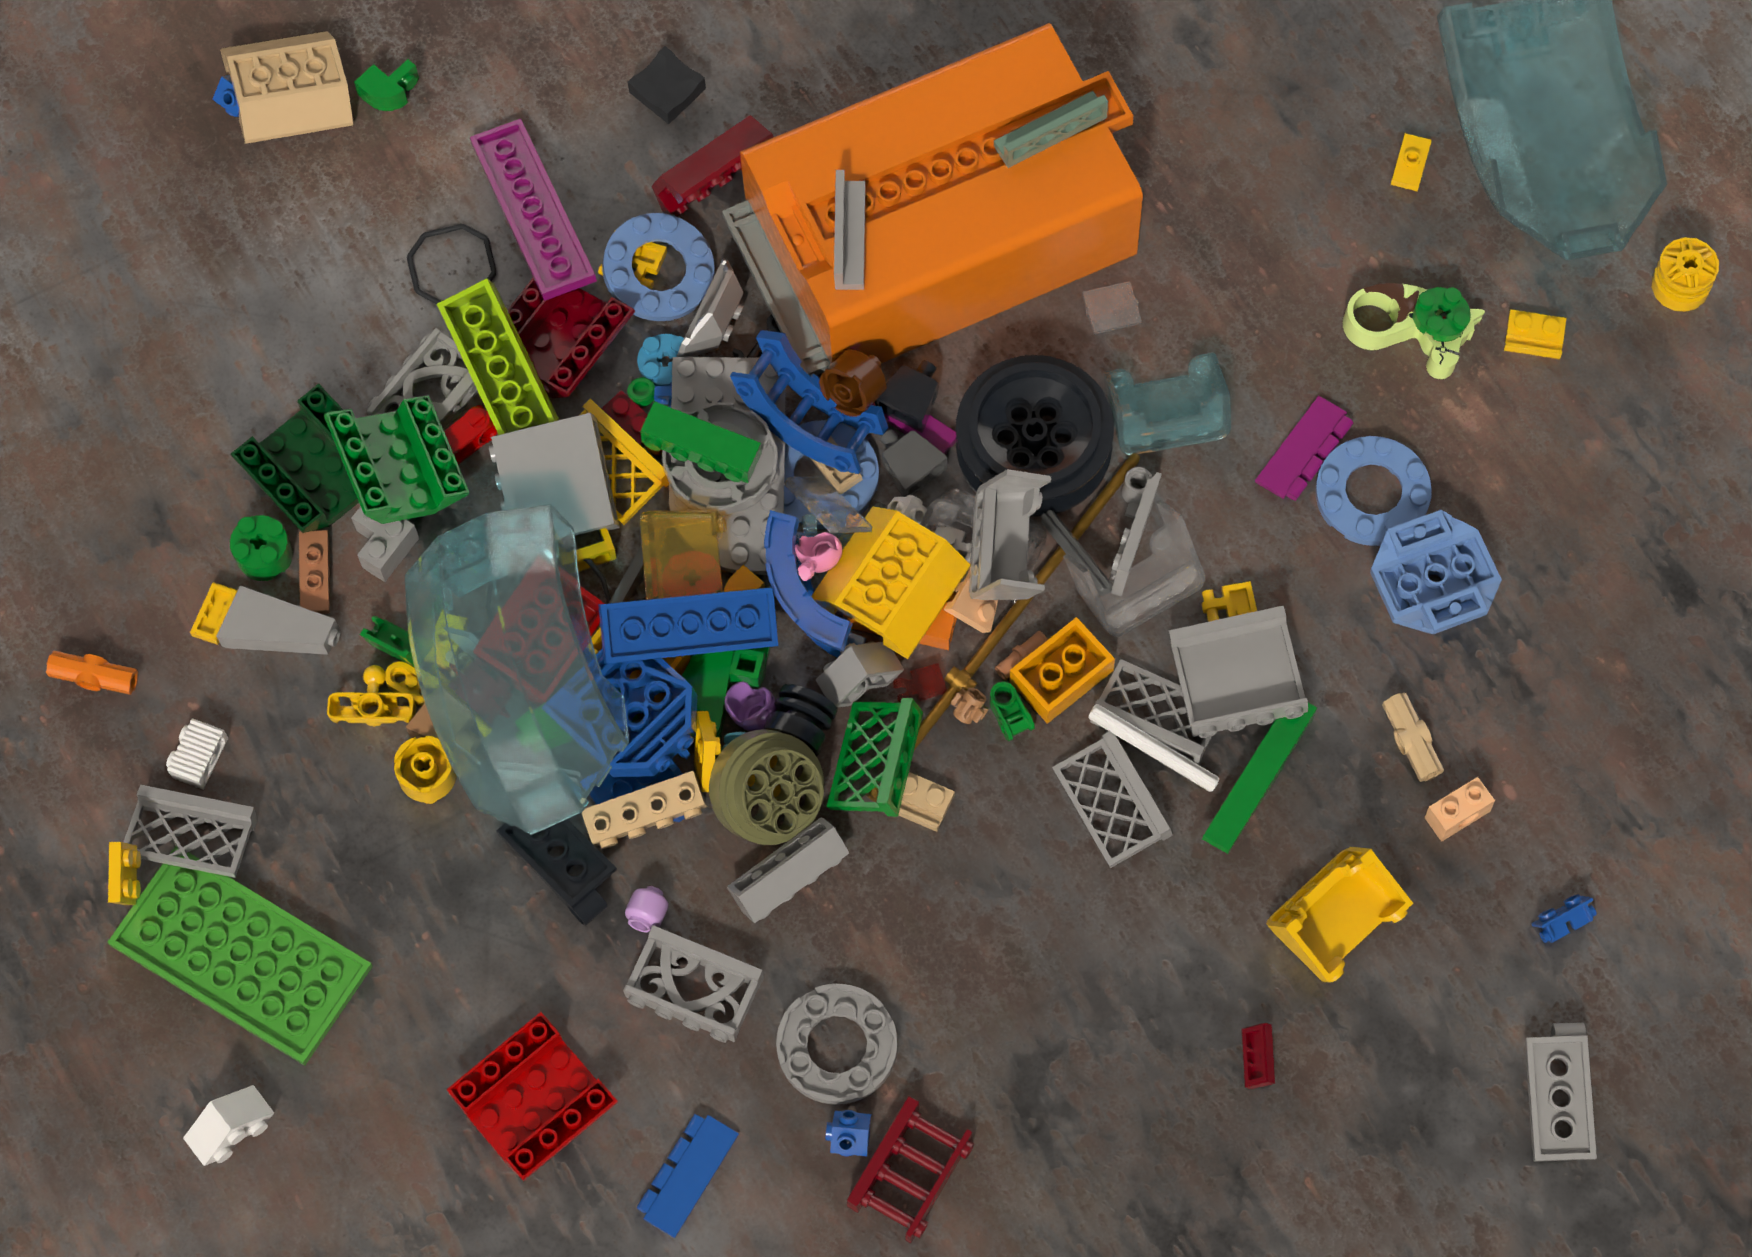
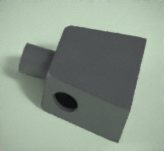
M890 429L880 439L887 448L882 453V464L902 497L914 495L948 469L947 456L915 431H910L900 438L893 429Z

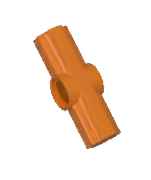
M53 651L47 661L46 674L48 677L75 682L78 686L87 690L100 691L102 688L131 695L137 686V669L109 663L106 659L96 655L85 654L84 657Z

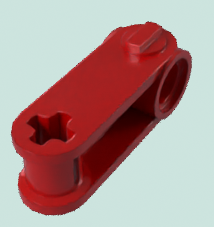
M481 405L468 410L463 417L444 431L458 465L484 444L492 440L491 437L498 434L488 412Z

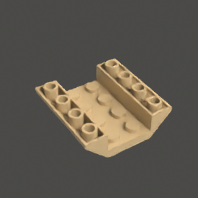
M328 31L221 49L226 74H230L238 103L239 123L245 144L353 125L348 84L336 41Z

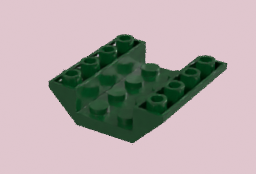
M319 383L297 400L300 411L263 441L258 443L252 436L231 453L233 459L302 533L331 526L359 503L324 418L325 413L343 409Z

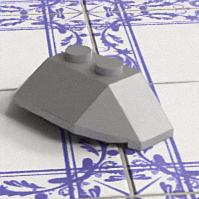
M725 258L722 259L681 343L677 357H694L718 350L722 340L726 342L729 340L734 328L730 323L732 319H739L744 305L740 304L743 291L729 261Z

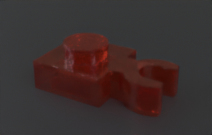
M938 663L910 671L912 678L910 680L898 678L893 681L894 689L899 687L906 689L905 693L897 695L899 703H901L902 698H911L914 694H917L919 701L942 695L947 691Z

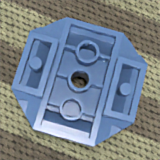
M1443 510L1387 529L1370 570V574L1392 622L1430 634H1436L1487 615L1502 581L1479 530L1453 518L1452 515ZM1437 575L1442 581L1434 582L1428 576Z

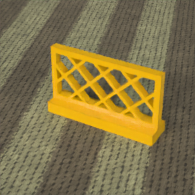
M589 399L582 406L584 410L580 415L593 414L597 419L599 432L603 435L600 436L601 441H610L612 443V455L604 456L605 460H612V474L608 475L609 479H612L611 489L615 507L616 498H631V507L623 515L616 510L618 520L625 525L663 486L667 487L669 481L663 466L592 399ZM629 459L631 461V473L616 474L617 460ZM636 467H637L642 473H636ZM631 478V492L616 493V479ZM636 478H649L654 483L646 492H636Z

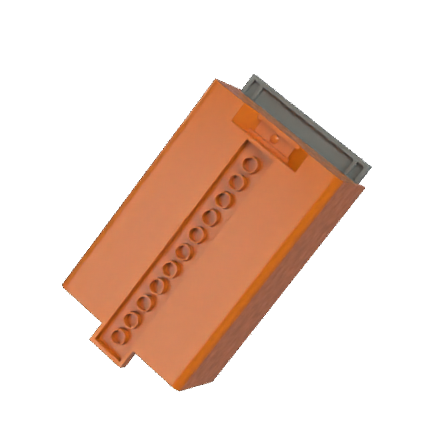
M1048 23L740 151L746 201L723 210L722 216L780 332L786 333L793 350L802 360L800 366L809 376L811 374L819 375L823 373L846 349L857 350L866 355H874L883 363L1136 255L1143 193L1139 182L1112 133L1133 125L1134 116L1109 71L1082 81L1053 26ZM1091 91H1094L1097 97L1105 95L1108 100L1106 119L1007 168L994 147V140ZM836 170H844L845 181H865L864 290H835Z

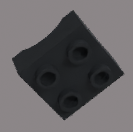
M666 46L658 52L644 70L634 75L627 82L629 93L667 124H670L706 89L705 77L686 66Z

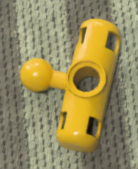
M371 665L363 673V680L368 685L367 693H332L328 697L327 715L334 723L347 721L348 723H366L373 727L380 726L383 723H396L397 721L409 723L416 715V702L410 693H378L379 687L385 682L386 674L382 667ZM339 697L350 698L351 706H340ZM397 697L408 698L409 706H398ZM379 706L376 712L366 713L369 707Z

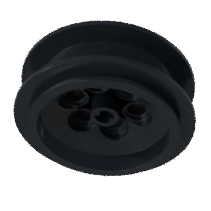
M1025 355L1001 361L979 375L969 386L960 402L956 418V453L962 474L975 492H977L980 485L1007 469L1051 476V482L1040 488L1042 493L1041 507L1036 509L1035 513L1030 515V517H1040L1049 510L1058 514L1083 502L1100 485L1111 461L1114 420L1109 401L1102 388L1088 373L1065 360L1044 355ZM1049 415L1052 416L1054 419L1051 421H1044L1043 419H1041V417ZM1016 416L1024 417L1026 420L1022 422H1016L1013 420V418ZM1064 437L1069 442L1063 444L1057 442L1056 439ZM1002 439H1009L1012 441V443L1009 445H1003L999 441H1001ZM1051 460L1054 461L1056 464L1054 466L1049 467L1045 466L1043 462ZM1018 461L1026 462L1028 465L1025 467H1017L1014 464Z

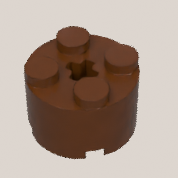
M846 349L824 371L819 379L823 396L827 401L831 398L837 404L834 408L842 414L852 417L861 415L887 389L885 376L880 369V360L874 355H866L857 350Z

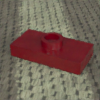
M1261 1023L1242 1028L1245 1088L1255 1089L1275 1084L1272 1024Z

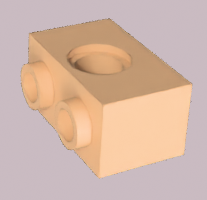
M1476 777L1429 806L1425 819L1442 842L1489 813L1495 800L1481 780Z

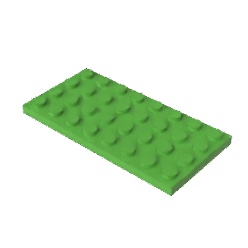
M177 846L174 847L171 853L179 850ZM186 853L190 860H199V858L191 853ZM164 863L136 901V905H133L107 942L117 951L304 1066L373 967L369 961L229 876Z

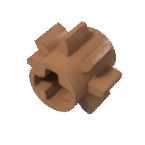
M968 688L967 691L961 689L950 702L955 706L953 710L954 716L965 724H971L972 721L978 723L989 710L988 707L984 706L987 700L985 695L975 688Z

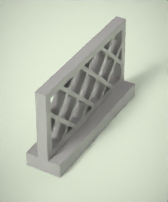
M1122 659L1119 660L1101 697L1095 703V705H1101L1198 765L1212 736L1204 738L1201 745L1189 740L1187 732L1191 731L1190 725L1183 726L1179 715L1187 713L1186 707L1176 709L1171 699L1177 696L1183 697L1180 685ZM1124 670L1133 674L1136 682L1122 685L1119 678L1121 671ZM1151 684L1160 686L1163 694L1149 697L1145 686ZM1139 688L1144 699L1130 703L1126 691ZM1120 693L1124 705L1115 707L1106 703L1108 696ZM1166 700L1170 711L1156 714L1152 703ZM1147 705L1151 716L1143 719L1137 717L1133 709ZM1173 717L1178 727L1170 731L1162 728L1160 720ZM1090 720V723H1093V724H1095V725H1097V726H1099V727H1102V726L1098 725L1097 723L1093 722L1092 720Z
M1109 731L1102 735L1103 738L1052 768L1106 862L1112 868L1157 841L1168 839L1173 834L1116 735ZM1102 748L1107 756L1104 768L1089 765L1091 754ZM1085 758L1084 763L1078 762ZM1110 763L1112 764L1114 770L1108 769ZM1071 765L1082 768L1078 783L1066 780L1061 771ZM1087 769L1102 773L1098 788L1083 784ZM1107 774L1120 778L1121 784L1118 793L1103 789ZM1070 786L1077 787L1075 794L1073 793ZM1124 787L1126 788L1129 795L1123 794ZM1081 789L1097 792L1093 807L1079 803L1078 798ZM1101 794L1117 797L1113 812L1097 809ZM1121 799L1134 802L1136 807L1133 817L1117 814ZM1084 810L1091 812L1089 818L1087 817ZM1139 812L1144 820L1137 819ZM1095 813L1111 817L1107 832L1094 829L1092 824ZM1115 818L1131 822L1127 837L1112 834ZM1135 824L1148 826L1152 836L1143 841L1132 839ZM1098 835L1105 837L1104 844ZM1110 838L1124 841L1123 852L1111 858L1107 851ZM1130 843L1136 844L1133 847L1129 848Z
M140 785L137 793L138 802L124 843L132 844L134 839L144 834L150 844L137 849V851H140L141 859L236 878L251 830H255L258 821L254 807ZM143 810L156 812L159 817L145 826L140 820ZM175 817L184 818L187 824L172 832L167 822ZM204 822L212 823L216 830L200 837L195 827ZM163 824L169 834L153 841L148 832ZM232 828L242 829L241 837L231 843L228 842L223 834ZM192 830L197 840L182 847L177 837ZM220 835L225 846L210 853L205 843ZM173 840L179 849L169 855L160 853L158 847ZM202 846L207 856L197 861L190 860L186 853ZM230 851L233 856L231 867L218 865L215 859Z

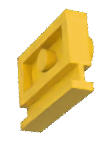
M1510 309L1504 351L1560 359L1566 318Z

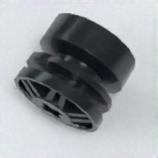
M785 684L779 691V698L774 702L778 711L769 713L763 729L782 732L801 740L817 757L826 740L823 731L831 728L832 720L836 717L838 709L832 701L811 689L794 684Z

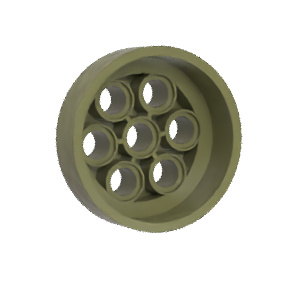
M754 730L738 736L721 751L711 771L709 796L715 815L731 833L753 843L776 845L791 840L814 821L823 801L824 776L818 758L801 740L775 730ZM776 755L777 763L773 768H770V759ZM802 765L803 772L800 777L796 778L795 771L798 766ZM754 774L755 783L752 787L748 788V778ZM780 784V794L774 798L773 790ZM806 794L805 802L800 807L799 799L802 795ZM758 803L759 811L752 817L751 809ZM783 813L785 817L784 822L778 827L777 818Z

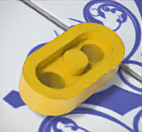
M394 662L385 671L387 686L395 693H410L419 706H423L438 687L434 678L405 662ZM397 677H406L403 682H396ZM428 689L430 693L427 696H421V691Z

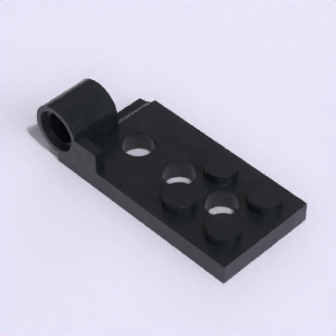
M541 792L496 830L499 837L555 892L556 896L567 906L582 925L586 926L608 907L605 900L595 889L617 871V868ZM543 827L546 829L542 837H531V833L535 828ZM555 846H563L565 848L563 854L558 857L550 856V851ZM574 865H582L584 867L582 873L577 876H571L568 872Z

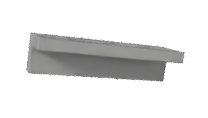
M836 170L835 290H864L865 181H845L844 170Z

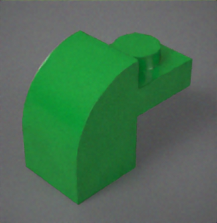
M407 59L389 77L373 64L354 81L358 96L370 106L381 111H393L402 108L408 103L405 92L415 87L419 80L416 65Z
M771 647L735 650L729 672L730 681L733 683L746 682L750 686L760 688L767 671L766 664Z

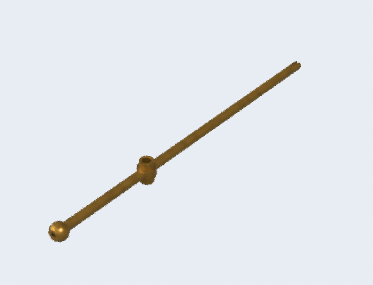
M1132 453L1071 530V533L1077 540L1080 539L1122 485L1126 473L1138 464L1140 456L1137 453ZM1060 546L1035 576L1038 584L1044 585L1067 554ZM1034 596L1029 599L1017 600L964 669L960 671L954 666L949 671L944 680L950 684V687L920 724L914 751L950 706V702L956 693L960 692L961 689L967 691L968 688H975L978 683L971 679ZM875 787L866 796L876 802L879 791Z

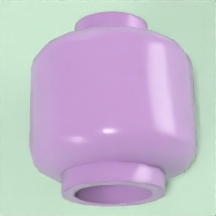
M647 886V888L636 889L632 893L625 909L628 924L641 932H649L653 925L660 927L668 910V901L663 897V892L656 887Z

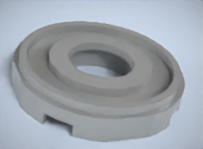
M713 402L686 412L688 415L760 442L762 454L749 483L743 481L733 482L731 480L716 482L705 477L697 463L689 460L685 462L677 460L671 456V453L663 450V469L676 497L690 508L710 515H729L759 502L771 488L778 467L777 446L767 423L752 410L748 412L734 407V403Z

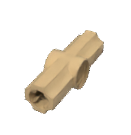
M1398 693L1384 701L1382 706L1395 730L1394 738L1397 746L1403 755H1407L1419 781L1426 782L1442 774L1444 769L1431 745L1432 737L1426 723L1423 720H1419L1407 694Z

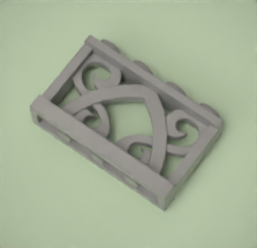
M437 328L431 334H426L421 340L417 351L405 359L402 369L397 375H393L388 379L383 392L370 401L367 408L368 416L386 413L393 404L400 406L403 399L414 398L415 383L426 379L442 377L441 391L445 400L442 404L438 402H432L443 430L445 431L478 393L468 369L455 366L457 357L460 359L462 357L454 340ZM438 349H446L450 352L451 359L448 365H444L442 354L440 359L436 361L431 359ZM449 378H452L451 384L457 383L453 390L447 388Z
M653 925L647 942L623 991L625 997L628 998L627 1001L633 1006L642 1009L648 1006L655 1009V1013L662 1018L671 1020L674 1017L682 1020V1024L691 1030L699 1031L701 1028L711 1032L710 1036L720 1042L726 1043L727 1039L735 1042L758 988L760 989L764 980V974L762 969ZM655 948H661L660 966H647ZM683 957L688 961L685 968H671V965L679 967L677 964L679 958ZM699 964L705 966V979L709 988L714 993L698 1000L685 1002L677 991L672 976L687 975L693 972ZM650 973H660L662 975V979L654 978L648 983L649 985L655 984L658 986L655 993H647L641 988L642 978ZM716 973L724 975V979L718 981L723 986L722 988H719L712 980L713 975ZM744 982L749 984L739 1005L731 995ZM666 994H668V997L670 998L672 1003L663 1000L662 998ZM726 1000L734 1009V1017L727 1023H719L713 1018V1015L717 1011L723 1012L724 1015L726 1014L725 1008L721 1004V1002ZM705 1010V1017L696 1012Z

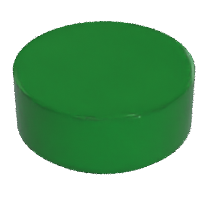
M646 377L636 378L628 386V396L638 406H647L654 401L655 385L652 380Z

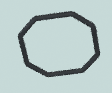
M457 224L423 233L407 254L414 291L435 304L441 302V300L420 290L412 257L425 238L460 229L484 240L491 269L487 279L492 281L496 276L497 270L489 238L486 235L465 224Z

